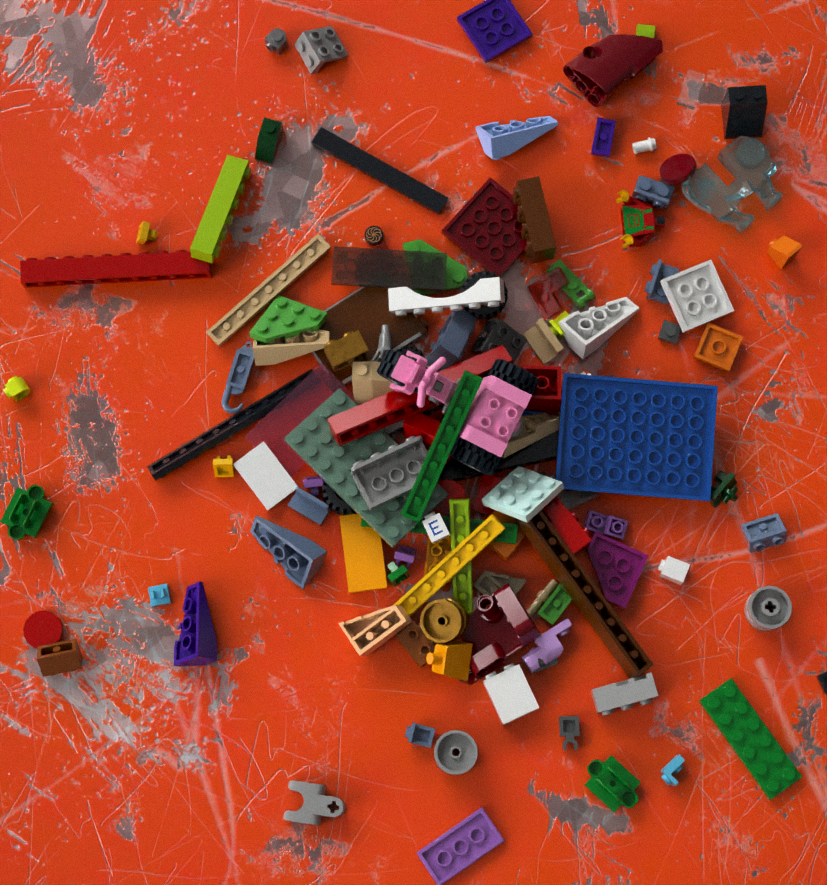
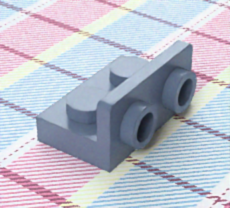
M639 175L632 197L644 203L653 204L657 209H667L675 187Z
M661 259L658 260L657 264L653 263L650 271L653 277L651 281H647L644 290L647 292L646 298L667 305L669 301L660 281L677 274L679 268L663 264Z
M778 513L741 524L750 553L759 552L765 548L774 545L778 546L786 542L787 530Z

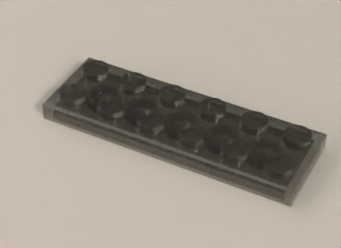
M334 246L331 283L332 285L376 288L408 287L411 290L445 292L447 253Z

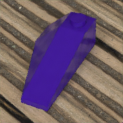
M199 581L187 587L182 609L185 615L178 629H181L179 641H175L174 666H203L217 661V639L203 582Z

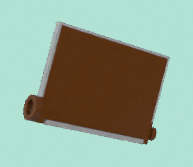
M385 272L324 310V312H327L328 318L319 330L329 331L330 340L341 339L347 332L359 330L369 349V359L371 360L378 349L382 325H389L391 349L394 351L397 349L401 350L402 346L407 347L428 334L426 329L429 326L424 318L419 320L414 312H408L406 316H395L394 313L389 311L388 288H397L388 273ZM324 348L312 352L327 374L323 377V380L332 393L352 382L351 365L334 372L324 352Z

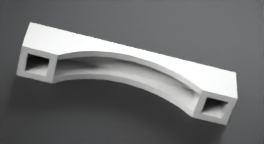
M500 277L480 279L465 292L446 298L423 296L408 287L388 288L389 311L394 313L395 316H406L408 312L425 314V311L432 310L434 313L443 312V309L451 308V311L462 310V307L468 306L469 309L481 308V305L498 307L499 303H505L504 280Z

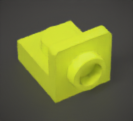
M566 311L548 322V327L559 340L564 337L559 322L569 316Z

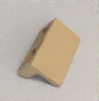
M543 318L536 321L535 326L523 334L543 364L548 363L563 353V346Z

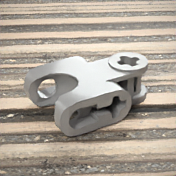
M291 780L289 781L288 788L302 794L304 803L297 811H285L283 819L320 826L322 816H341L344 813L345 804L338 797L325 795L327 785ZM336 801L339 810H335V813H332L333 810L329 806Z

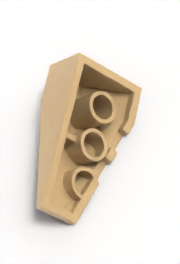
M307 330L300 332L298 336L286 339L285 337L276 338L274 342L267 344L253 339L255 365H275L323 349L326 343L330 341V332L325 330L311 332Z
M352 362L353 398L357 405L394 391V389L389 388L393 382L377 373L381 362Z

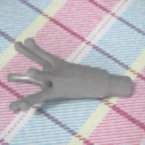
M382 325L378 349L370 360L373 362L376 358V362H380L386 351L392 350L389 325Z

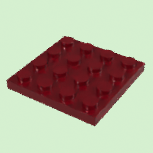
M491 177L441 230L444 236L486 271L493 272L500 277L527 247L526 240L523 241L521 236L522 222L519 223L517 219L518 205H514L512 194Z

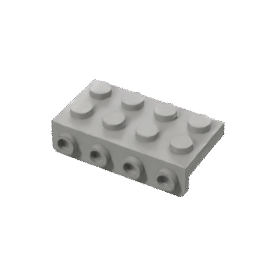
M415 435L411 436L400 445L394 444L383 453L377 452L370 456V459L366 461L360 460L353 464L351 475L369 510L375 509L411 491L428 453L422 442L423 438L421 435L417 437Z

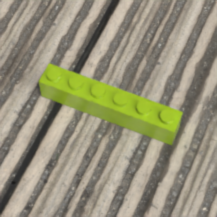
M227 154L190 247L192 258L213 264L215 257H219L221 241L224 242L226 239L227 226L232 224V213L238 208L239 195H243L245 180L249 179L251 175L249 160Z

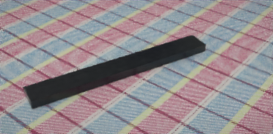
M322 127L312 140V145L438 215L448 201V197Z

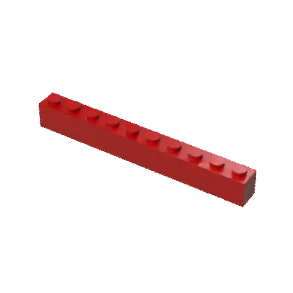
M177 250L176 253L158 251L157 254L140 252L138 255L121 253L119 256L102 254L101 257L83 255L82 258L65 256L63 259L46 257L44 260L27 258L26 261H20L21 284L24 288L212 278L211 263L192 258L191 252L186 250Z
M501 345L437 373L455 383L458 378L462 377L464 370L484 378L488 376L496 359H503L510 363H513V359L505 347ZM394 390L327 418L337 444L342 446L439 404L428 400L429 396L426 395L425 406L419 408L417 406L418 393L413 392L411 395Z

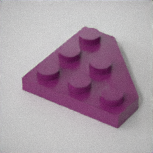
M595 531L587 548L588 555L606 600L625 609L649 555Z

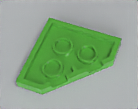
M421 239L402 243L414 292L427 296L462 288L464 281L468 278L465 266Z
M277 295L249 332L250 338L267 344L274 342L276 338L285 337L286 339L298 336L303 331H318L328 318L327 312Z

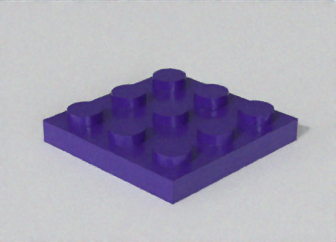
M485 0L457 17V22L485 64L532 37V32L510 0Z

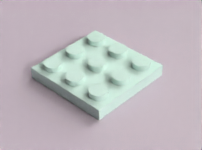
M518 466L481 500L486 507L528 523L564 489V485L561 481Z

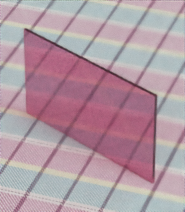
M321 362L244 437L254 448L264 441L292 477L306 462L284 441V438L339 388L354 401L353 394Z

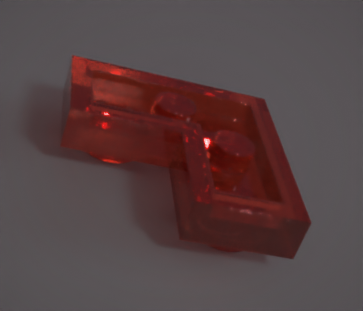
M560 267L555 268L527 287L545 319H549L563 310L554 293L569 284Z

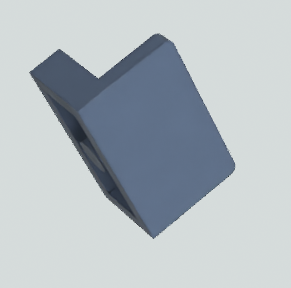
M299 487L295 488V494L288 504V507L320 526L331 510L329 505Z

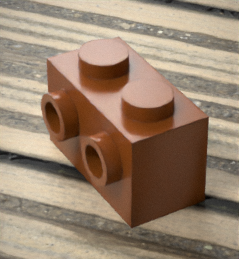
M412 622L396 635V639L420 668L427 664V654L430 652L434 653L437 643L426 637L420 623Z
M76 639L37 647V661L43 677L82 669V655Z

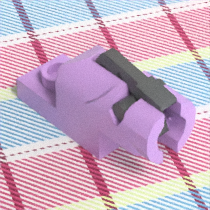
M568 618L541 634L540 637L534 640L537 647L535 648L534 646L526 655L522 656L525 665L531 673L539 672L558 663V657L564 648L556 636L562 637L570 632L569 628L572 624Z

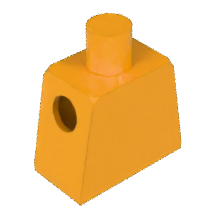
M463 641L438 643L435 645L434 653L430 652L427 654L426 661L432 665V671L435 673L468 681L473 644Z

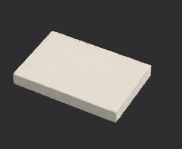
M264 441L233 464L267 510L271 509L298 487Z

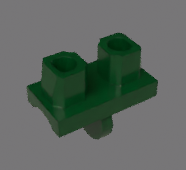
M719 471L715 476V481L720 485L717 488L711 486L710 503L714 508L721 501L726 504L729 500L735 502L738 499L735 495L738 490L735 486L737 483L735 474Z

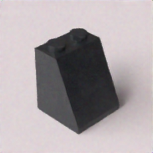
M766 85L728 87L721 104L724 139L762 137L768 103Z

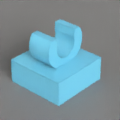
M168 584L148 587L151 607L171 604Z

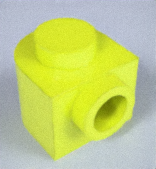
M18 376L9 379L8 383L5 384L6 388L3 389L9 399L12 397L15 402L26 397L31 391L23 377Z

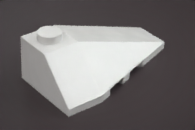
M627 297L607 302L606 305L595 308L593 306L581 313L579 311L573 312L561 320L559 326L564 333L569 347L584 359L597 350L639 311V307Z

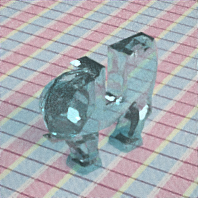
M748 136L737 137L718 154L717 159L736 179L730 185L726 186L706 163L697 169L692 177L690 175L687 177V181L682 183V192L691 203L711 214L717 222L736 227L739 234L755 220L753 215L740 212L737 207L739 201L755 193L768 211L783 197L781 192L774 190L770 179L777 171L776 162L773 163L771 161L769 152L764 144Z

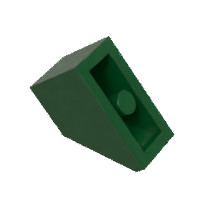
M264 117L258 135L255 159L273 164L284 131L282 122Z

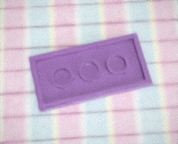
M481 807L419 850L417 855L436 884L442 885L505 840L483 807Z

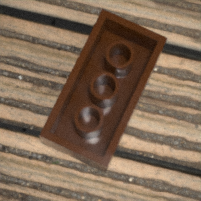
M537 176L518 180L516 188H513L514 194H512L514 205H518V222H522L521 236L523 241L526 240V257L531 259V264L554 259L556 244L540 178Z

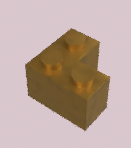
M359 330L355 332L349 331L343 335V338L330 340L324 346V352L334 372L348 365L352 367V362L370 361L369 349Z

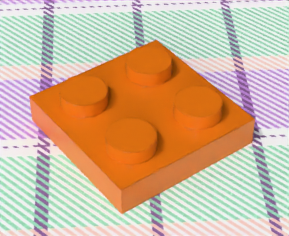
M707 323L693 358L729 372L743 336Z

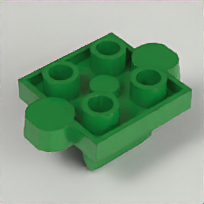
M32 485L27 491L17 487L0 521L9 526L8 535L11 538L21 540L26 534L37 538L53 506L52 502L43 499L45 492L42 487Z
M610 755L604 763L600 760H593L588 765L587 770L591 778L584 786L613 812L621 805L632 808L638 802V795L634 790L641 782L614 757Z

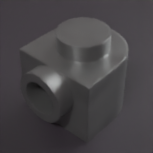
M273 29L264 38L266 48L272 53L275 51L278 55L286 49L288 44L286 33L281 29Z

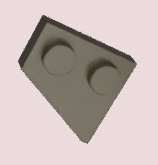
M484 571L473 587L481 594L490 596L508 583L515 594H517L527 581L522 578L519 579L504 574L500 575Z

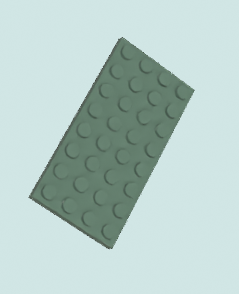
M339 388L284 438V441L367 524L394 548L424 519V516L430 514L448 497V493L436 483L419 522L401 515L410 492L369 510L351 475V468L357 461H366L377 452L383 453L390 446L397 443L385 431L380 429L339 446L330 431L327 418L358 406Z

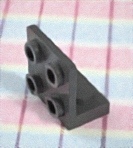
M490 318L487 320L471 351L480 355L503 345L513 359L514 364L527 339L501 319Z

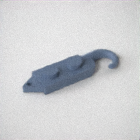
M248 341L242 348L237 349L226 382L221 405L230 414L238 413L243 407L241 403L237 408H231L228 403L231 395H240L246 389L255 360L251 341Z

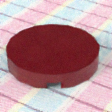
M689 154L674 155L662 163L659 169L660 176L668 184L683 183L687 181V177L690 175L692 177L697 170L696 161Z

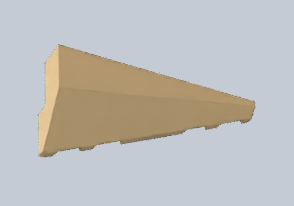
M558 411L557 415L550 416L547 413L521 416L520 419L523 421V426L518 436L510 437L502 457L505 458L559 430L560 411Z

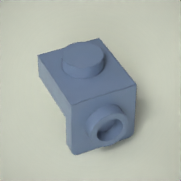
M412 722L411 726L407 725L405 737L408 738V743L431 748L435 728Z

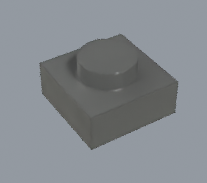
M664 320L658 339L676 345L681 331L680 325Z

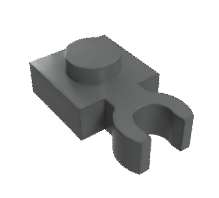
M559 716V737H565V741L562 744L563 750H567L566 745L569 742L574 745V750H577L578 744L574 740V736H580L579 716Z

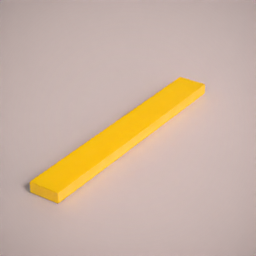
M494 514L490 515L394 605L403 606L410 617L506 529Z

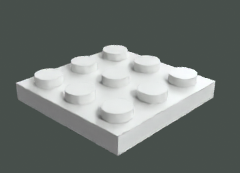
M712 260L660 281L683 333L734 311Z

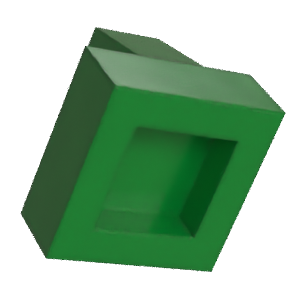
M394 561L387 565L391 572L387 576L394 587L410 577L404 565L398 568Z

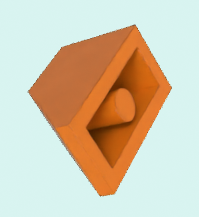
M782 236L780 239L776 237L768 244L770 247L766 253L782 269L797 256L803 246L786 236Z

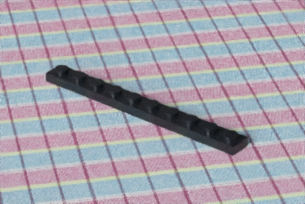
M312 369L150 464L147 466L155 481L165 477L169 472L182 467L189 460L199 457L201 453L214 448L221 441L231 438L235 433L249 427L250 424L258 419L266 417L267 414L281 408L290 400L298 398L300 394L313 389L317 384L321 383L318 376Z

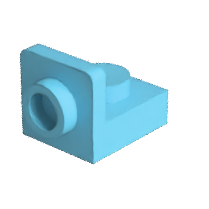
M680 754L676 755L660 770L663 774L661 778L668 785L677 786L679 784L671 774H677L684 767L682 763L685 760Z

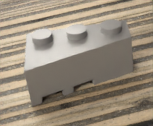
M651 672L644 676L592 689L591 695L597 714L602 712V715L605 716L614 713L613 709L621 707L623 711L633 708L632 704L640 702L641 706L652 703L651 699L657 697L658 692Z

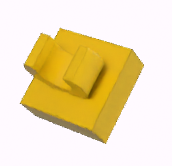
M143 221L140 224L136 240L137 244L144 245L147 240L154 241L157 238L158 231L149 229V222Z
M230 455L227 456V459H221L220 456L213 459L215 477H234L233 458Z

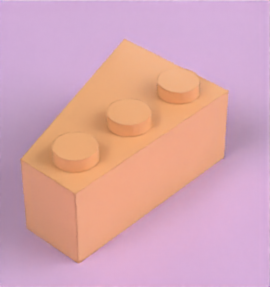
M393 605L338 624L359 656H367L413 621L403 606Z

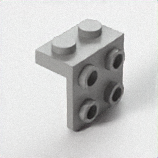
M331 26L303 31L294 44L311 74L317 73L324 62L344 59L347 56L344 46Z

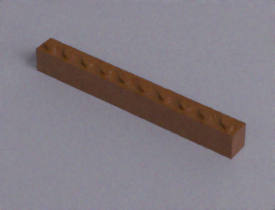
M542 510L528 523L516 518V523L629 679L640 676L653 666L651 660Z

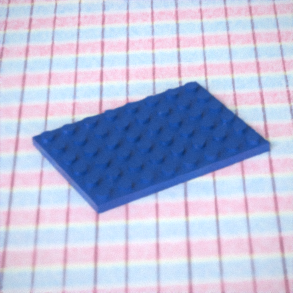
M563 373L555 479L563 482V490L709 502L711 499L718 386Z

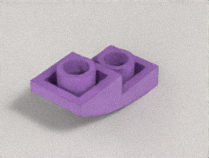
M589 510L583 527H586L590 532L596 531L604 536L623 540L628 521Z

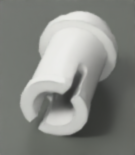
M648 137V140L632 143L635 155L646 151L653 152L654 149H657L655 139Z

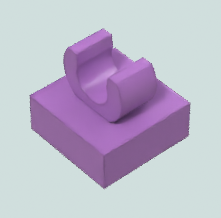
M320 476L304 477V488L310 487L312 496L319 495L318 486H323V479Z
M398 544L394 559H397L396 565L399 566L401 560L406 561V569H408L415 559L417 549Z

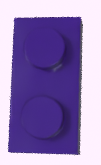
M603 118L597 119L591 155L609 158L616 121Z

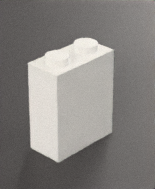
M514 663L503 667L504 671L499 674L495 671L486 675V680L483 681L502 725L539 709V705L520 665L515 666Z

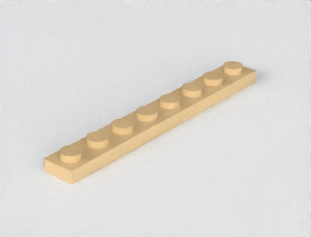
M317 234L206 331L207 335L219 347L223 345L273 301L277 295L282 293L331 249V246Z

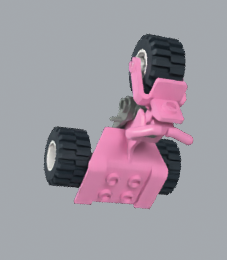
M387 350L377 369V373L393 382L389 388L411 395L413 392L418 393L417 406L419 408L425 406V398L428 395V400L439 404V402L444 403L445 406L442 413H446L450 399L453 397L454 391L461 379L458 378L455 383L436 372L446 363V358L440 357L428 368L426 367L428 360L411 351H407L406 355H403L394 350ZM496 359L488 376L484 377L449 455L483 474L493 475L510 437L518 436L523 426V421L520 417L524 409H526L539 383V379L534 374L503 359Z

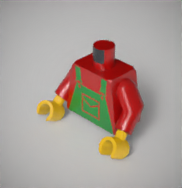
M626 190L619 191L617 194L621 198L616 199V202L624 203L620 210L623 237L620 240L624 242L622 247H642L654 236L655 227H665L664 216H654L653 207L629 196Z

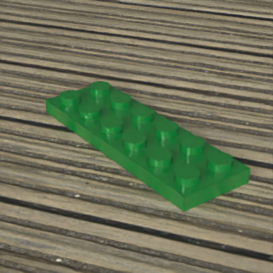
M732 678L699 700V703L769 800L802 778L799 771Z

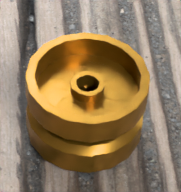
M443 598L430 602L423 609L420 616V626L423 633L428 639L436 643H446L460 638L466 632L469 625V615L466 608L461 602L453 598Z

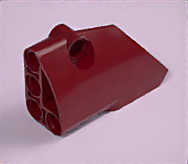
M609 35L597 43L585 47L581 53L563 66V72L591 105L599 107L629 79H633L663 52L662 40L637 35Z
M508 583L490 596L483 595L479 597L477 608L469 616V625L466 632L462 635V641L473 645L468 681L459 679L462 683L474 684L502 666L507 661V657L541 636L533 620ZM488 604H491L488 609H485Z

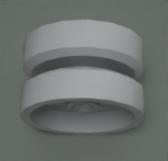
M776 586L759 588L747 598L744 607L746 620L750 625L759 631L767 632L785 624L792 612L790 597L784 590Z
M451 730L444 733L437 740L434 748V759L438 767L451 775H461L468 772L475 764L478 756L477 745L474 739L468 733L460 730ZM454 749L460 751L458 756L452 755Z

